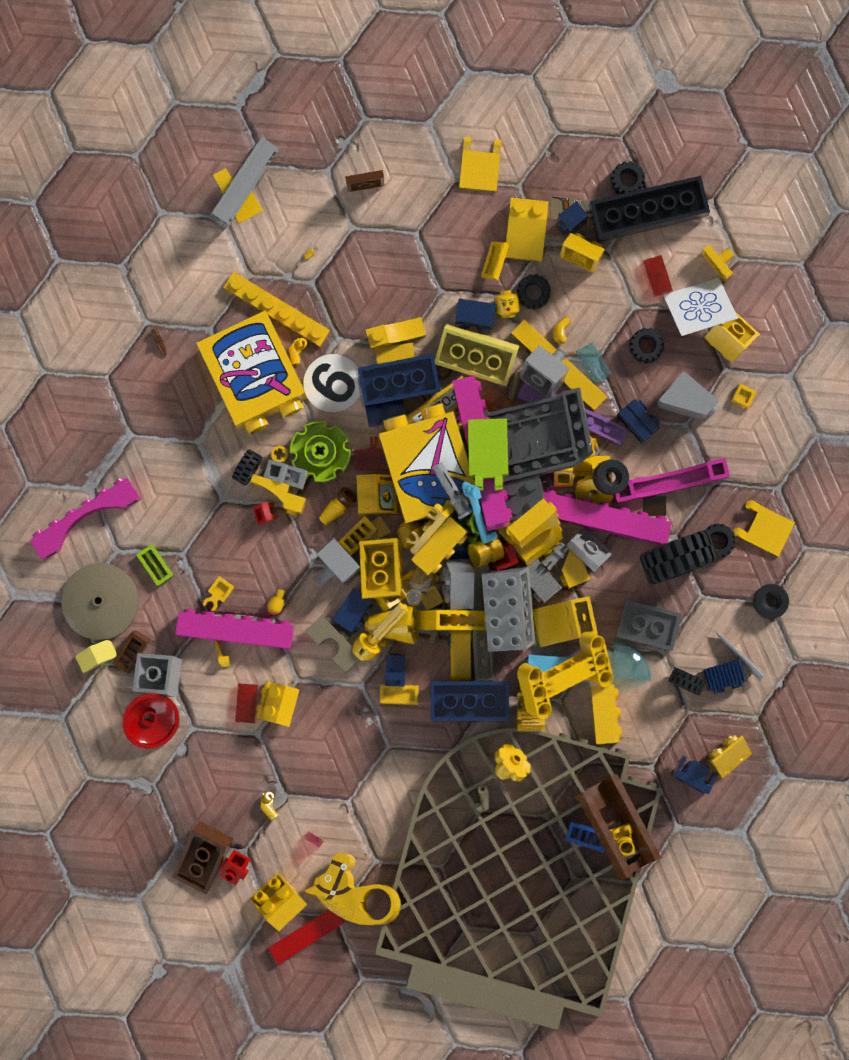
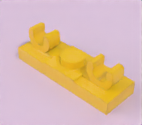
M437 503L433 507L437 513L431 510L427 514L429 518L435 521L433 523L429 521L422 529L424 531L423 534L416 528L412 532L416 538L410 535L406 539L410 544H415L410 550L414 555L418 553L454 510L450 506L443 511L442 506Z

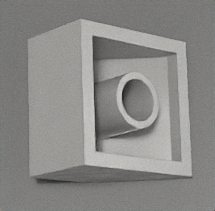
M137 653L132 692L143 694L156 693L167 697H177L182 659L167 655Z

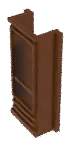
M617 774L602 780L575 796L612 862L619 880L632 876L636 870L662 858ZM611 803L618 817H615L613 821L606 824L599 810ZM619 821H621L622 825L630 823L633 833H631L633 844L640 857L639 860L629 866L608 829L610 825L619 823Z

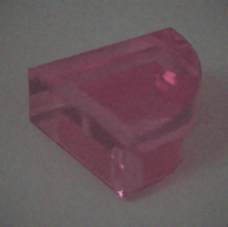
M307 831L304 836L319 848L324 840L310 831Z

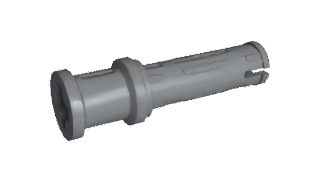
M443 462L432 467V470L451 499L449 500L450 505L454 506L459 515L458 518L461 519L472 513L473 509L470 508L465 500L466 496L460 493Z

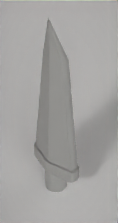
M716 632L720 640L741 660L752 674L759 680L765 676L733 644Z

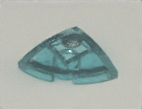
M613 640V678L651 680L650 668L645 657H642L634 646L622 641Z

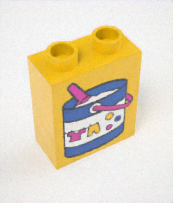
M266 310L196 343L238 431L246 428L248 434L251 435L268 427L269 423L266 418L277 412H281L282 417L287 418L304 409L301 401L307 399L306 393Z

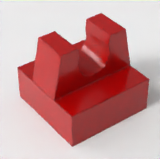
M266 501L252 507L258 526L278 517L277 514H271L270 508L274 507V503Z

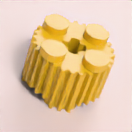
M517 693V704H521L517 705V731L541 732V730H545V719L542 720L528 714L522 693Z

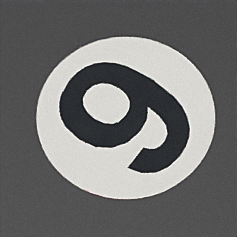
M338 354L324 355L313 361L304 376V391L308 400L315 407L326 412H340L352 406L360 396L355 370L358 368L356 364L349 358Z

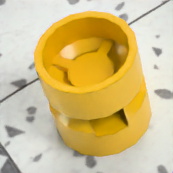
M498 537L487 543L478 541L468 546L470 560L477 568L504 558L503 545Z

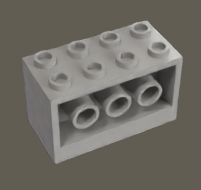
M529 567L504 568L499 571L491 569L483 573L482 584L488 652L527 650L535 644Z

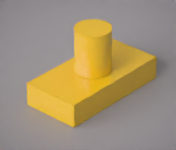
M709 244L703 248L701 254L721 278L727 281L733 272L725 263L734 257V253L728 247L720 254H717Z

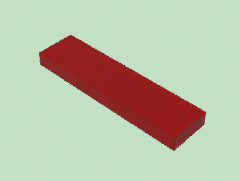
M327 910L268 947L279 965L344 924V921L332 911Z

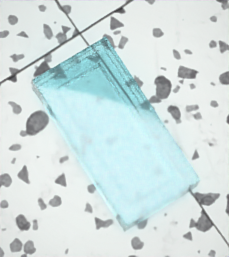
M593 341L576 351L595 384L612 375Z

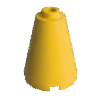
M407 606L408 612L383 638L415 644L419 637V631H416L417 607ZM393 610L370 615L365 620V630L371 634Z

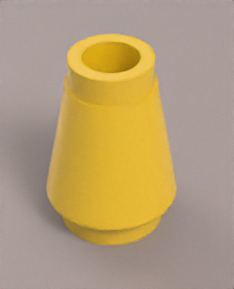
M337 497L334 500L331 499L319 519L327 526L343 515L347 507Z

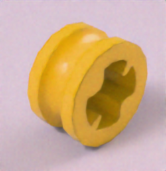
M276 446L271 451V457L273 461L284 463L288 459V451L283 446ZM278 450H282V453L285 454L284 458L281 457V460H278L277 456L274 455Z

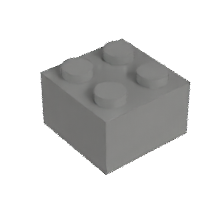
M469 559L445 560V566H442V577L445 578V584H442V595L445 597V603H448L450 610L474 609V571Z

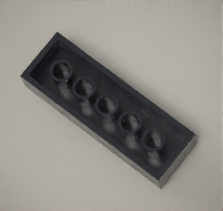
M701 175L590 201L589 203L597 243L705 218L710 213Z

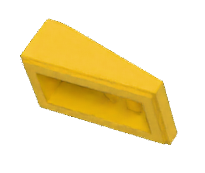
M364 516L338 543L352 556L360 549V544H356L350 536L353 534L358 541H368L378 532V529ZM363 524H365L368 527V529L370 530L369 533H367L361 527ZM358 529L365 536L363 539L356 533ZM346 540L354 546L352 550L346 545Z

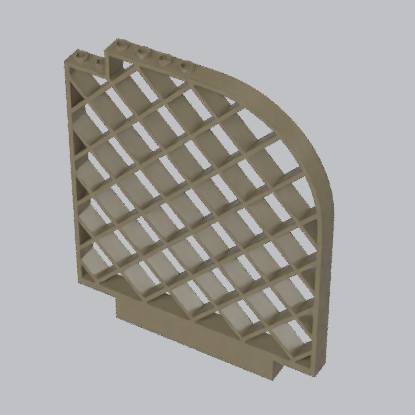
M505 728L488 731L462 742L437 763L420 790L393 885L395 891H397L399 886L407 902L401 905L400 910L410 906L423 932L398 946L387 924H383L375 954L412 965L406 988L558 1030L564 1007L602 1017L641 868L629 877L631 881L629 893L609 903L595 878L614 868L612 863L592 874L578 849L582 845L570 842L571 847L546 861L531 835L558 821L564 834L567 836L568 830L561 818L580 808L581 804L579 802L558 814L544 788L570 774L579 792H583L584 789L574 771L598 757L609 776H613L614 773L603 753L624 759L619 777L621 783L655 791L653 800L636 809L640 813L651 806L646 824L649 835L652 830L662 789L658 788L657 783L647 781V784L639 783V778L628 776V779H625L630 756L626 755L627 751L618 748L615 749V752L607 750L608 746L603 744L589 745L588 740L578 738V741L570 739V735L559 733V736L542 731H517V728ZM512 732L530 733L551 738L549 742L526 754V757L529 758L553 744L567 771L541 784L533 768L530 767V774L538 787L512 802L477 739L489 735L507 733L515 748L522 751ZM557 740L597 751V753L571 768L557 744ZM474 742L491 775L466 789L451 764L449 757L465 745ZM446 761L462 792L436 806L426 788L436 771ZM494 778L508 804L482 818L468 792ZM541 791L555 817L529 831L514 805ZM425 793L433 808L417 817ZM465 795L479 821L453 835L438 809ZM511 808L525 834L499 848L485 822ZM436 812L450 838L423 852L413 834L414 825L417 821ZM621 821L610 825L608 829L610 830L621 824ZM482 825L496 851L469 865L455 839ZM594 834L591 835L589 842L593 840ZM528 838L542 864L516 878L502 852ZM412 839L420 855L404 863L410 840ZM452 841L466 868L440 882L426 856ZM635 849V852H636L635 854H632V855H630V856L624 857V859L627 860V859L633 857L634 855L638 854L637 851H636V849ZM575 851L588 877L562 890L549 865ZM499 855L513 880L486 895L472 869ZM423 859L436 885L411 899L400 881L401 873L404 868ZM545 867L559 893L533 908L519 882ZM469 871L483 897L457 912L443 886ZM592 881L606 906L579 920L566 895ZM516 885L530 910L503 925L489 899ZM440 889L453 915L427 929L413 903ZM562 898L576 923L550 937L536 912ZM391 899L389 900L385 917L391 909ZM486 901L500 927L474 942L460 916ZM626 901L620 923L612 908ZM609 911L619 928L617 938L596 950L583 925ZM533 915L547 940L520 955L506 929ZM457 919L470 945L444 959L430 933ZM580 928L593 953L567 967L553 942ZM503 932L517 957L491 972L477 946ZM385 933L394 950L382 947ZM427 936L441 963L403 953L400 950ZM550 944L564 970L537 985L523 959ZM614 948L610 965L607 969L600 955ZM474 949L488 975H482L446 964ZM597 958L606 974V980L602 988L584 997L570 972ZM520 962L534 989L493 977ZM567 975L581 1001L540 990ZM601 995L598 1007L587 1004Z

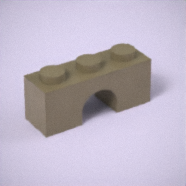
M321 615L305 632L319 646L328 639L335 640L339 645V651L332 660L347 673L360 660L352 652L353 645L351 646L346 641L349 637L342 630L338 632L333 627L335 623L329 616L324 618Z

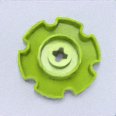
M314 421L304 425L305 432H296L290 444V454L296 456L292 460L293 466L307 470L306 479L309 476H313L314 481L317 483L336 479V472L338 470L344 472L351 459V450L345 448V445L349 443L348 437L336 425L328 428L326 421ZM318 448L321 450L324 448L323 456L321 454L316 455Z

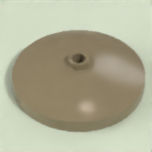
M95 563L82 567L68 579L62 592L61 606L67 623L78 634L93 640H108L125 632L133 623L138 612L139 596L133 580L127 573L110 564ZM98 597L102 599L101 604H96L95 602Z

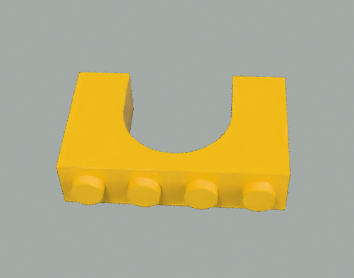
M544 499L539 501L507 528L509 535L517 543L514 547L515 553L526 567H529L563 539L562 528L559 526L561 523L556 513L557 509L551 502L547 503Z

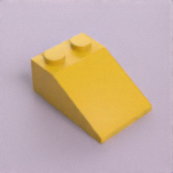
M511 198L506 243L509 244L505 258L542 262L549 201Z
M570 233L563 243L560 258L594 273L605 249L595 241L591 243L585 240V237L581 234Z
M398 538L359 541L362 599L401 596L403 569L401 541Z

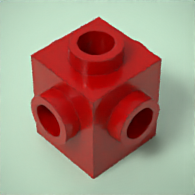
M233 850L230 857H225L221 863L220 868H222L219 876L237 885L240 879L244 881L249 870L246 868L251 859Z

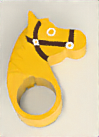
M340 852L335 854L326 873L316 877L314 886L305 890L306 893L316 895L326 908L339 917L360 925L388 924L398 916L401 907L399 895L393 888L387 885L374 884L354 887V877L351 871L355 866V858L349 853ZM378 889L384 890L391 899L389 913L380 920L373 918L366 911L368 910L366 902L369 896Z

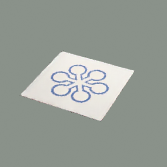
M719 278L663 295L681 336L738 319Z

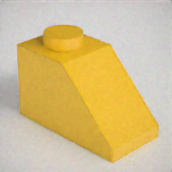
M570 549L561 570L562 575L559 576L563 587L567 586L568 589L590 580L583 561Z

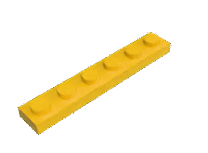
M234 271L223 287L261 312L266 310L268 316L319 347L322 346L330 333V330Z

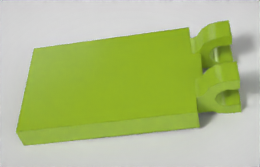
M507 418L468 420L469 478H475V486L480 491H483V478H495V491L503 490V477H508Z

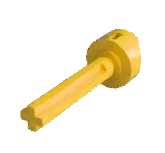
M400 602L371 634L362 633L359 635L352 648L353 654L359 660L367 661L376 657L381 650L379 642L408 612L407 605H403Z

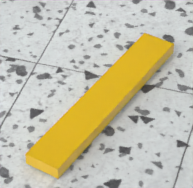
M525 319L511 332V335L531 353L539 345L552 355L556 351V348ZM564 358L562 363L569 367L563 383L569 389L580 388L583 402L595 411L605 401L607 396L568 359Z

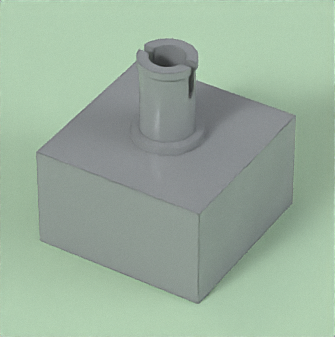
M539 345L525 360L519 378L545 398L552 397L563 385L569 367L562 363V360L567 356L566 352L561 348H557L552 355Z
M333 539L317 553L320 560L325 564V568L312 579L322 587L332 576H336L343 585H346L361 571V568L342 546Z

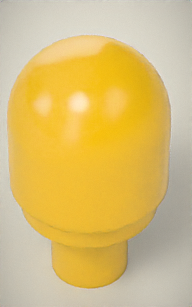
M278 588L276 595L270 597L267 605V610L270 614L277 615L282 611L285 600L282 599L285 590Z

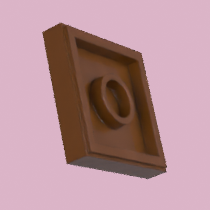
M383 170L345 176L347 192L385 186Z

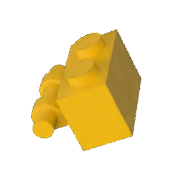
M266 681L264 688L261 689L260 704H257L256 710H258L256 718L290 727L299 689Z

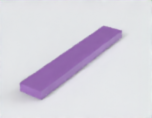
M524 382L517 399L529 403L545 399V397ZM585 409L589 432L621 446L628 428Z

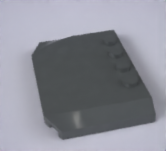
M580 388L563 391L561 395L493 412L483 411L484 416L489 417V419L507 418L508 477H503L504 483L577 467L593 454Z

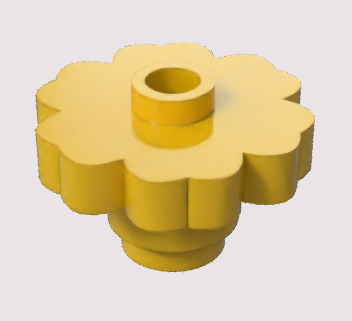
M504 744L495 752V761L497 762L495 774L502 780L511 778L513 781H522L530 773L531 766L526 761V755L520 749H515L512 744Z

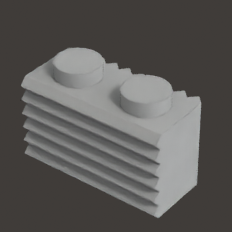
M538 559L529 566L530 585L533 591L531 595L538 603L540 601L545 603L560 591L562 587Z

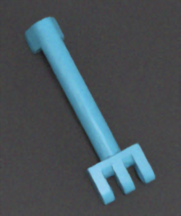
M464 482L462 489L464 495L470 498L482 543L495 540L497 533L492 530L487 531L478 501L481 498L479 488Z

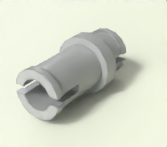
M560 541L541 563L550 571L561 558L565 557L564 554L569 549Z

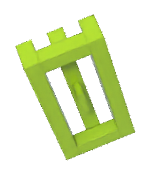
M153 544L136 554L158 587L174 576ZM152 550L168 575L165 576L148 551ZM145 554L162 579H157L142 555Z

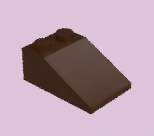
M199 821L191 831L172 877L207 895L234 838Z

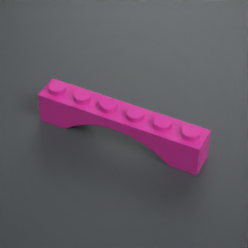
M726 458L659 475L631 479L623 491L613 495L615 504L728 479L730 475Z
M128 478L118 479L110 489L105 488L97 493L98 496L93 500L91 498L81 503L82 507L77 510L71 509L65 513L66 517L60 521L56 519L48 524L49 528L44 531L40 529L32 534L33 538L30 539V542L40 558L45 561L61 551L68 533L86 516L104 509H127L141 500Z

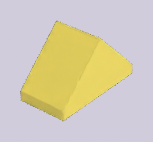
M108 639L88 647L75 657L82 672L86 673L116 658L118 654L111 640Z

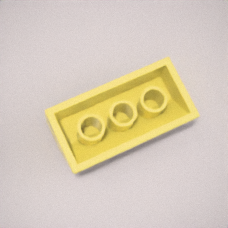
M446 324L436 354L435 364L507 386L519 345Z

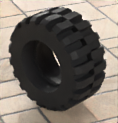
M706 530L684 536L640 554V562L648 583L651 585H656L716 562L718 559L711 537Z

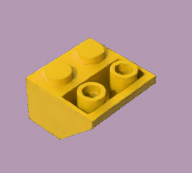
M279 872L250 898L266 921L278 931L307 905L299 893Z

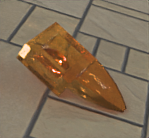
M489 386L482 397L485 400L486 407L493 411L516 406L504 393Z

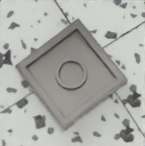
M585 527L567 544L593 572L613 554L600 539Z

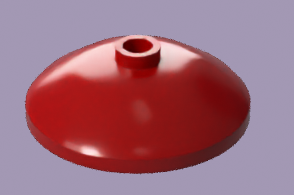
M146 693L138 696L128 704L122 716V729L127 739L135 746L145 749L157 748L167 743L175 735L179 726V712L174 702L167 696ZM146 714H151L149 718H145Z

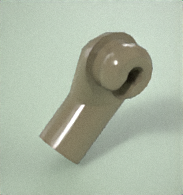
M481 785L478 787L481 802L475 804L479 813L486 812L489 809L488 788L485 785Z

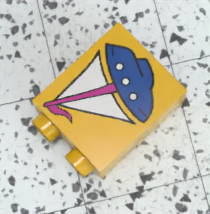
M442 403L421 409L420 412L423 420L408 424L405 414L384 420L383 423L386 431L379 433L405 523L428 517L427 514L431 510L437 513L433 509L437 503L442 506L443 511L449 506L455 509L453 505H450L449 500L451 499L432 470V467L443 462L460 493L464 494L462 489L464 482L475 486L474 478H469V462L454 412L445 413ZM466 496L465 500L468 504H471L470 498Z

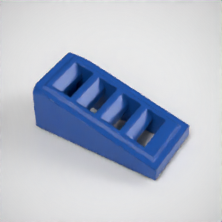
M571 821L566 841L605 852L601 843L600 846H597L598 836L592 827ZM576 827L580 828L577 839H574ZM584 830H587L584 841H581ZM593 832L595 834L592 844H590L589 840L591 837V833Z

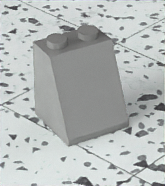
M683 371L655 406L659 409L703 421L705 417L709 419L719 408L716 406L719 400Z

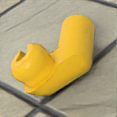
M566 316L553 327V339L559 345L566 342L567 338L565 337L564 329L572 323Z
M297 338L289 347L292 365L301 364L299 354L307 346V341L304 338Z
M265 792L261 797L260 809L273 821L279 815L272 808L274 794L272 792Z

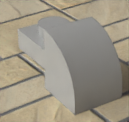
M269 459L264 478L303 490L308 471Z

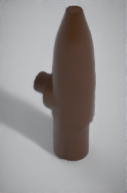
M154 328L151 330L155 343L160 352L166 356L165 344L158 329Z

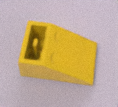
M590 596L533 609V618L540 647L580 639V636L587 631L598 634Z
M742 735L729 736L722 742L723 746L721 748H715L707 754L708 759L706 763L714 772L718 773L720 779L727 776L752 754Z

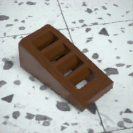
M137 630L132 631L113 664L127 674H130L136 664L137 653L143 654L151 639ZM132 645L133 647L137 648L138 651L136 652L129 646ZM125 652L130 653L134 656V658L132 659L131 657L126 655ZM121 658H123V659H125L126 661H128V662L130 663V665L128 666L127 664H125L124 662H122V661H121Z

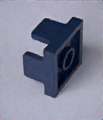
M682 755L670 776L703 794L709 795L718 773L713 772L707 784H705L704 781L710 772V768L693 760L688 762L684 771H681L687 759V756Z

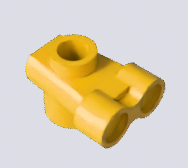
M630 823L610 829L623 857L636 853L631 836L633 830ZM628 842V846L626 848H623L621 846L623 843Z

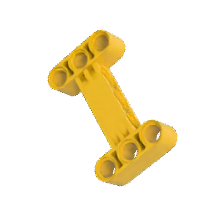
M588 631L584 632L579 639L582 653L545 672L528 663L519 666L517 676L528 714L542 720L547 719L552 711L549 698L587 678L590 682L602 687H608L612 683V669L605 640L602 636Z

